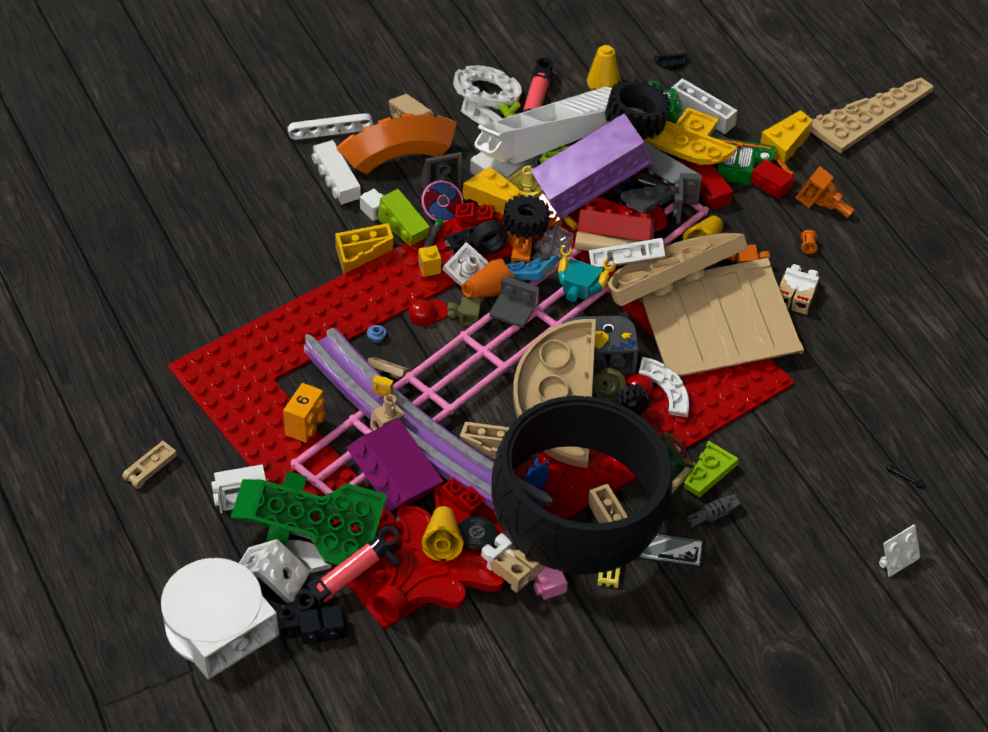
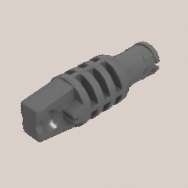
M735 494L719 498L702 506L700 511L686 516V521L690 528L705 521L711 523L737 509L740 506V502Z

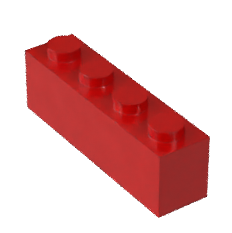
M679 158L678 162L702 175L700 194L712 210L732 204L733 190L712 164L698 165Z
M587 206L584 209H580L578 231L643 241L654 238L656 218H652L651 214L640 213L638 216L633 215L632 211L622 210V213H616L615 209L604 208V211L597 210L598 207Z

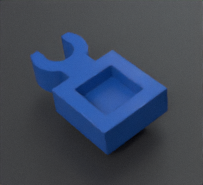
M537 457L534 460V468L529 467L525 481L544 491L549 477V460H546L544 465H540L539 458Z

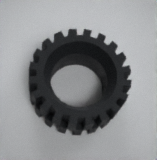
M625 79L624 83L621 80L611 89L605 110V119L607 122H611L625 114L643 140H646L647 136L652 139L655 137V134L659 136L665 128L671 109V99H668L669 95L667 93L663 94L664 90L662 88L657 89V85L654 83L650 85L646 80L639 82V79H634V81ZM629 107L641 109L646 113L635 112L629 109Z

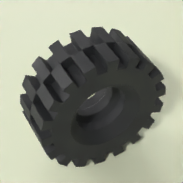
M520 195V198L514 196L513 200L510 198L508 203L505 204L503 226H505L506 231H510L512 236L516 234L517 238L524 236V239H528V237L534 239L536 235L540 237L542 232L545 233L548 229L549 206L545 205V201H539L538 197L532 198V195H528V197Z

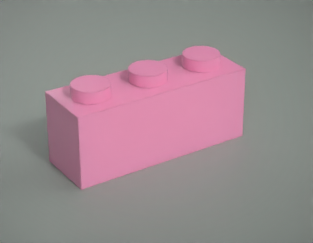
M544 566L543 571L533 579L535 582V592L537 595L541 594L543 600L567 592V581L562 571H557V569L554 570Z

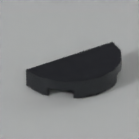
M687 53L654 56V61L663 69L676 70L686 64Z

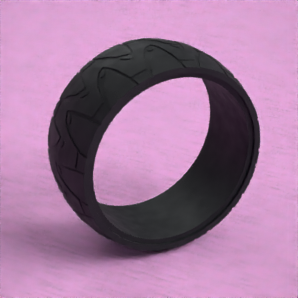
M563 396L546 400L526 410L513 422L503 437L492 468V501L496 518L505 536L517 549L527 557L529 556L533 561L566 573H603L632 562L646 550L657 536L670 506L672 493L671 463L667 448L659 434L645 419L632 410L597 397ZM557 447L592 449L611 456L632 471L642 484L649 502L636 513L618 521L599 524L570 521L544 510L533 502L517 482L514 470L530 456L547 449Z

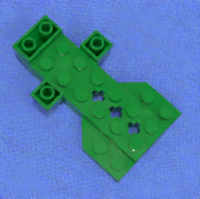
M289 471L286 474L283 485L265 480L242 479L231 519L269 527L266 542L278 539L285 547H287L290 534L311 539L324 563L334 566L341 564L375 538L387 494L349 483L322 497L303 492L307 476ZM314 514H319L321 520L313 522V519L310 517L314 516ZM334 519H337L341 526L334 528L330 522H334ZM354 525H358V529L361 530V532H357V534L353 533V530L350 529V527L354 528Z

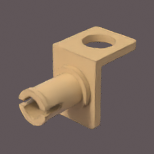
M385 395L383 406L372 411L370 427L373 431L378 429L375 421L380 428L387 423L404 417V412L396 404V397L394 395Z

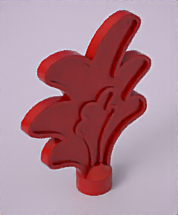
M443 485L435 488V509L442 506L452 509L457 524L470 517L469 511L459 507L440 492ZM402 506L397 510L396 520L403 533L401 535L403 544L399 550L393 552L401 563L398 567H394L386 556L383 557L388 562L392 574L386 585L373 596L371 603L379 616L389 622H396L409 607L419 603H434L449 609H458L465 601L464 587L498 592L503 588L504 578L487 568L488 561L481 556L482 552L474 550L470 552L463 548L459 556L450 561H447V559L435 561L429 558L423 552L422 538L432 516L420 507ZM495 526L497 528V536L501 533L504 534L501 528ZM395 536L388 537L387 542L393 541Z

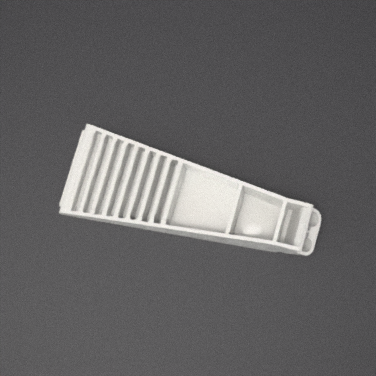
M599 88L494 122L479 125L478 128L482 132L475 141V147L484 155L494 158L499 162L518 164L584 138L610 122H607L605 119V110L612 88ZM629 107V109L640 113L643 111L638 108Z

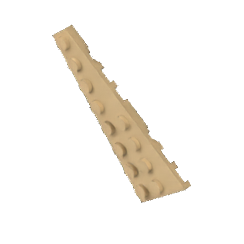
M918 78L905 83L903 87L891 88L889 92L884 94L877 93L873 98H864L847 104L843 109L831 110L827 115L822 116L820 114L816 119L812 120L811 132L839 153H842L931 93L934 86L924 79Z

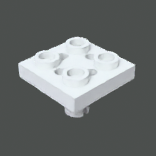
M466 242L443 266L442 270L462 287L466 280L489 262Z

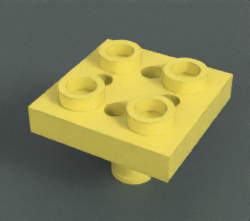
M530 165L524 166L521 170L506 178L522 190L527 197L532 195V198L535 199V197L539 198L543 193L531 173L533 168Z

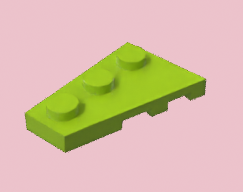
M708 441L706 449L699 456L696 466H693L685 480L684 488L700 498L739 464V458Z

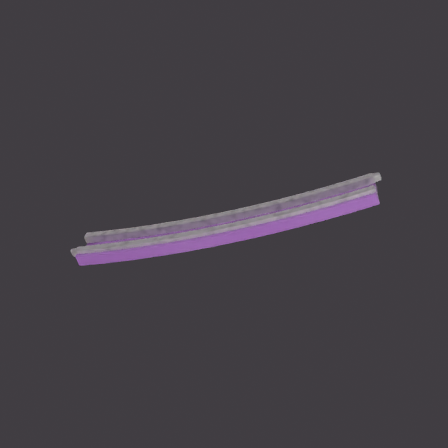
M337 328L327 330V337L316 341L311 335H305L306 344H304V352L331 383L371 420L372 411L382 407L384 403V396L375 394L372 391L374 376L381 375L354 349ZM394 388L393 395L396 397V404L404 412V417L399 419L437 473L448 481L454 477L467 489L472 486L486 499L483 503L494 509L491 494L494 462L443 428ZM515 475L520 487L533 502L541 508H544L545 505L552 506L553 500L549 493Z

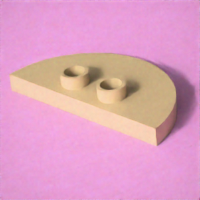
M739 233L712 234L664 246L665 258L630 263L617 270L609 280L612 298L616 304L623 306L651 292L655 296L667 294L674 290L673 282L682 278L685 281L702 278L706 274L704 268L747 249L745 236Z
M596 319L573 320L557 325L540 335L526 349L519 361L514 377L513 402L517 418L534 405L563 396L592 397ZM557 447L543 451L548 456L565 464L588 468L589 449Z

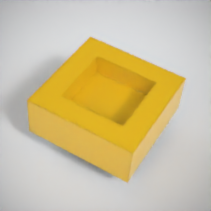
M375 375L372 380L373 393L381 396L393 395V380Z

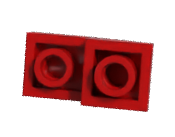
M474 202L456 205L455 218L461 222L481 224L494 220L495 209L493 205L475 207Z
M454 477L440 489V492L449 500L469 512L474 511L486 500L472 486L467 489Z

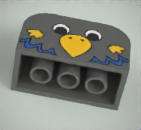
M622 316L572 317L562 322L563 324L573 320L596 319L593 376L604 368H613L620 371L623 375L636 374L638 356L635 326L629 319Z

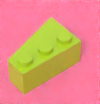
M399 189L380 198L378 220L383 224L389 223L391 231L405 243L412 246L428 237L430 226Z

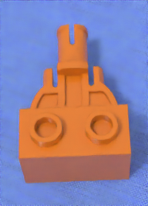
M820 166L795 197L807 208L816 203L830 210L836 209L846 218L854 211V208L842 201V195L831 182L834 177Z

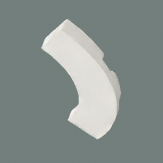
M642 357L639 374L649 376L653 382L657 383L664 390L669 400V415L688 417V393L680 377L665 367L663 363Z

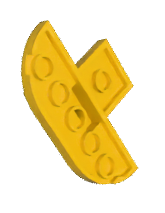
M689 107L686 108L676 124L667 121L664 130L661 131L659 136L655 134L654 138L650 139L647 136V139L643 140L658 150L698 165L716 164L726 161L737 151V146L710 137L719 124L718 118Z

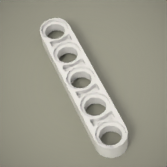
M364 113L294 122L288 126V133L291 139L298 140L363 131V127L372 126L373 120L370 114ZM364 120L369 121L367 124H361ZM347 122L352 123L350 126H344ZM328 125H335L331 129L326 128ZM311 127H317L314 131L309 130ZM294 129H300L298 133L292 132Z

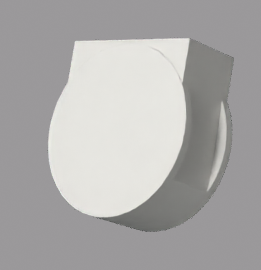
M208 558L192 562L178 570L169 579L163 590L161 609L168 641L178 654L194 662L208 680L279 636L277 613L262 596L259 582L250 570L235 561L222 558Z

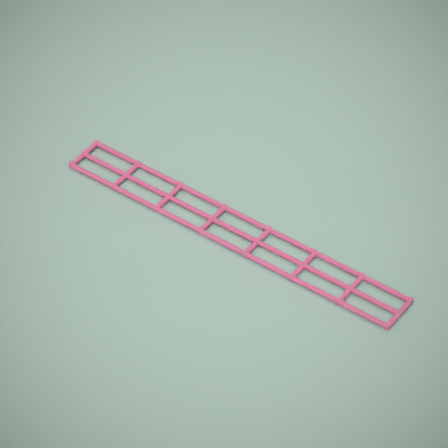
M673 185L667 186L669 190L677 193ZM673 202L663 209L666 216L673 211V206H676ZM700 203L698 205L688 204L699 212L665 237L663 245L667 246L701 218L707 216L709 208ZM573 248L572 255L568 257V261L570 258L574 259L583 250ZM560 259L559 262L544 276L542 280L537 282L531 280L530 282H528V284L537 286L539 283H541L543 280L549 277L552 273L558 270ZM607 282L604 290L591 295L589 299L584 300L560 320L555 321L543 311L566 294L563 292V287H561L535 307L527 323L533 318L539 317L551 326L547 330L560 325L566 319L576 317L606 292H610L609 282ZM488 313L468 329L460 332V335L414 370L407 372L402 379L394 384V388L399 391L408 383L415 386L423 394L412 403L419 407L428 399L433 400L444 409L432 418L435 422L440 423L497 377L507 372L510 367L521 359L533 341L506 362H503L490 351L521 327L512 325L486 346H482L470 336L493 319ZM462 342H466L478 351L431 388H428L416 378ZM483 357H486L498 367L452 404H449L436 394ZM360 410L354 415H350L348 420L299 457L292 459L291 468L301 475L307 476V480L311 482L312 486L317 487L325 495L332 493L333 490L322 481L353 458L349 451L316 476L301 464L351 426H355L365 435L372 432L370 428L360 421L365 415ZM361 473L349 484L359 486L367 480V477L364 473Z

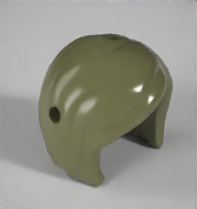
M613 368L602 369L601 372L593 376L592 394L597 398L613 401L612 396H614V393L618 392L619 388L624 389L623 386L626 385L624 375Z

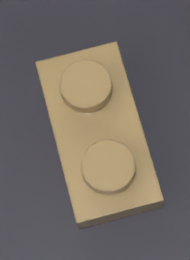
M376 357L368 359V363L377 372H388L390 377L396 379L404 377L409 372V368Z

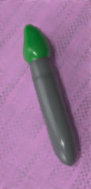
M439 218L434 223V227L424 243V248L432 245L439 229L443 225L442 218Z

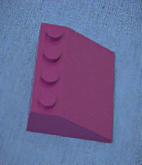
M399 418L360 437L346 447L377 492L387 494L385 505L394 517L397 515L398 508L411 506L444 483Z

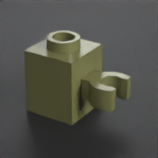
M462 296L461 306L456 303H448L447 317L454 318L460 316L459 326H472L480 318L481 298Z

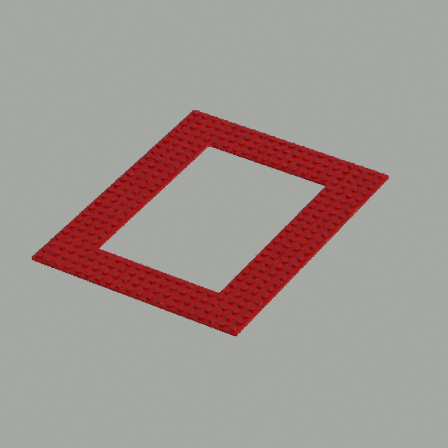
M600 197L594 198L568 215L579 225L580 209H584L587 206H595ZM495 212L494 220L500 221L503 224V214ZM455 217L443 223L431 245H436L439 251L441 274L426 277L422 275L419 266L418 249L424 248L427 238L412 246L403 243L393 250L177 359L168 365L169 370L248 466L263 464L266 481L283 485L288 471L300 474L291 468V460L296 459L324 438L318 430H316L313 437L309 438L307 443L285 435L283 410L291 399L275 381L312 361L304 352V344H306L305 335H311L316 341L327 337V330L337 328L344 338L350 341L367 332L369 327L380 325L409 310L410 305L415 300H428L458 284L442 270L443 266L455 255L446 245L445 237L478 224L461 222L456 220ZM562 220V227H550L542 236L534 238L532 244L545 237H551L560 247L564 245V251L568 253L570 247L571 249L575 248L578 228L573 230ZM508 240L507 244L496 253L488 255L479 254L488 262L500 258L505 259L512 255L513 247H511ZM581 251L574 257L578 261L591 265L589 251ZM618 265L616 266L614 271L609 272L610 277L607 282H609L611 276L624 265ZM639 299L621 306L655 339L645 308ZM770 358L681 376L680 379L688 393V417L669 415V400L659 385L653 388L654 392L649 397L650 407L646 408L647 411L645 413L641 412L642 415L640 416L659 434L671 459L679 454L669 434L679 437L686 450L793 386L794 381ZM328 444L301 465L316 476L340 458V456ZM589 449L588 468L565 464L542 452L519 465L514 473L525 480L529 467L534 468V460L537 457L539 458L540 465H544L546 460H549V477L544 491L549 493L553 501L552 506L545 505L543 509L567 520L589 507L588 499L591 489L608 484L614 493L637 479L633 472L621 462L592 449ZM345 463L322 482L335 491L358 476ZM306 481L303 492L321 497L325 495L317 487L312 486L311 482ZM364 483L359 485V487L368 489ZM484 503L470 512V517L480 516L487 518L495 526L501 528L496 518L495 510ZM383 507L375 537L379 535L380 530L385 526H393L403 535L399 524ZM314 514V516L310 517L313 519V522L321 520L319 514ZM334 519V522H330L334 528L341 526L337 519ZM354 525V528L350 527V529H352L353 533L357 534V532H361V530L358 529V525ZM384 558L347 586L381 627L387 628L396 622H389L379 616L371 603L373 596L386 585L392 574L391 568ZM419 603L409 607L407 611L397 621L401 620L402 618L406 617L407 615L411 614L412 612L416 611L417 609L421 608L427 603Z

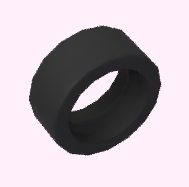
M496 220L481 223L475 228L471 236L477 251L485 255L501 250L507 244L509 238L503 224ZM498 233L491 240L482 242L487 236Z

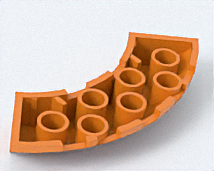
M414 113L402 114L400 118L391 119L389 117L379 120V124L363 127L362 132L355 136L352 134L338 145L336 149L355 169L368 174L378 165L403 155L424 154L433 157L442 156L451 146L457 123L449 118L439 115L438 117H433L427 113L415 116Z

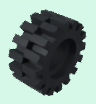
M630 384V387L625 385L623 386L624 389L619 388L618 392H615L614 396H612L613 403L620 404L639 416L642 415L641 412L645 413L647 411L646 408L650 407L647 392L639 384L635 386Z

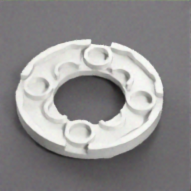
M466 66L464 70L459 69L455 73L453 81L458 94L475 102L478 106H491L499 109V106L503 103L511 106L518 102L522 92V88L516 79H510L509 76L505 75V72L486 66ZM479 80L488 81L498 85L503 91L498 95L496 93L488 94L485 91L481 93L478 87L472 86V82Z

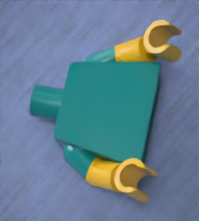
M563 245L560 250L563 257L560 259L558 277L560 284L563 285V292L567 293L566 298L571 302H575L578 297L587 300L591 295L604 290L610 277L609 272L614 271L616 268L615 263L612 262V265L607 267L609 260L605 259L603 261L604 270L572 258L568 261V257L572 255V249L570 247V251L565 254L563 253Z

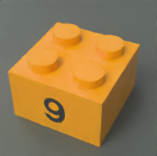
M301 383L283 410L285 435L307 443L310 437L315 435L317 426L326 417L323 390Z

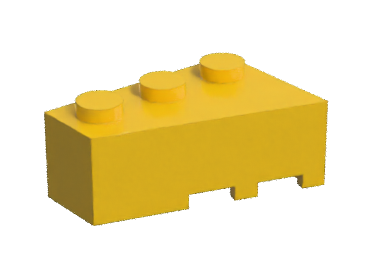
M389 223L335 234V247L343 274L393 250V235Z

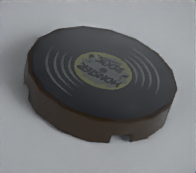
M471 516L458 524L465 550L482 552V549L487 544L492 547L494 546L497 528L487 518Z

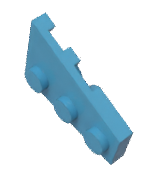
M557 255L546 261L538 258L528 264L521 261L505 265L510 273L514 274L516 280H533L537 282L542 280L559 260Z

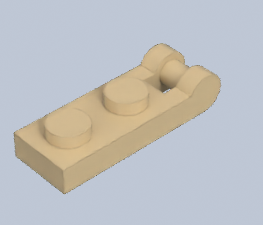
M161 441L126 469L122 477L128 482L131 481L132 486L136 489H140L145 481L177 456V451L166 442Z

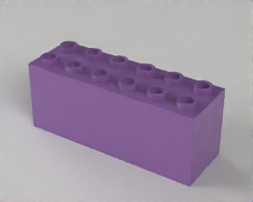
M622 114L559 154L536 166V168L531 170V173L559 219H562L654 162L645 142L627 116Z

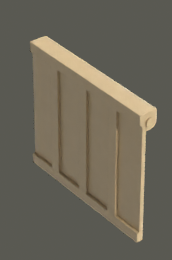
M768 258L705 270V276L697 280L685 281L682 278L673 282L674 290L667 294L655 296L651 292L638 298L645 308L663 364L679 377L794 353L802 354L804 351Z

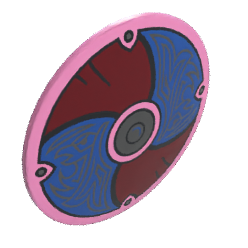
M448 181L432 182L425 188L422 194V207L425 213L434 221L442 218L444 223L456 216V205L463 204L460 190Z

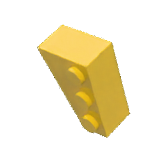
M800 110L763 131L760 144L776 146L774 159L777 162L779 159L786 164L787 160L794 155L795 150L798 147L800 148L809 137L812 119Z
M490 166L463 183V199L477 201L480 206L493 205L495 212L504 214L505 204L508 203L510 198L512 200L514 196L520 198V195L527 197L524 192Z

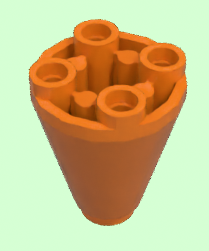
M503 259L492 260L465 281L462 285V292L468 298L500 296L502 278L507 276L515 279V276L510 273Z

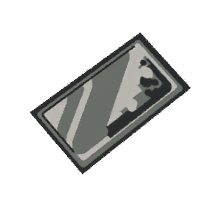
M658 533L646 550L637 558L702 568L706 539Z

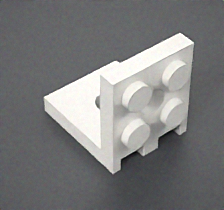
M278 539L249 547L239 564L250 570L256 578L259 577L287 604L294 601L295 595L311 572ZM283 569L288 573L287 579L283 576Z

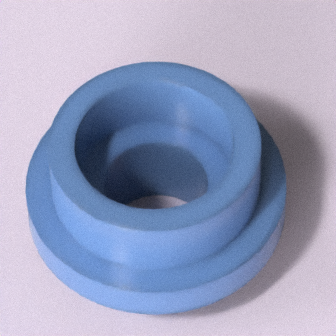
M373 325L368 328L367 336L372 342L379 343L385 338L386 330L383 326Z

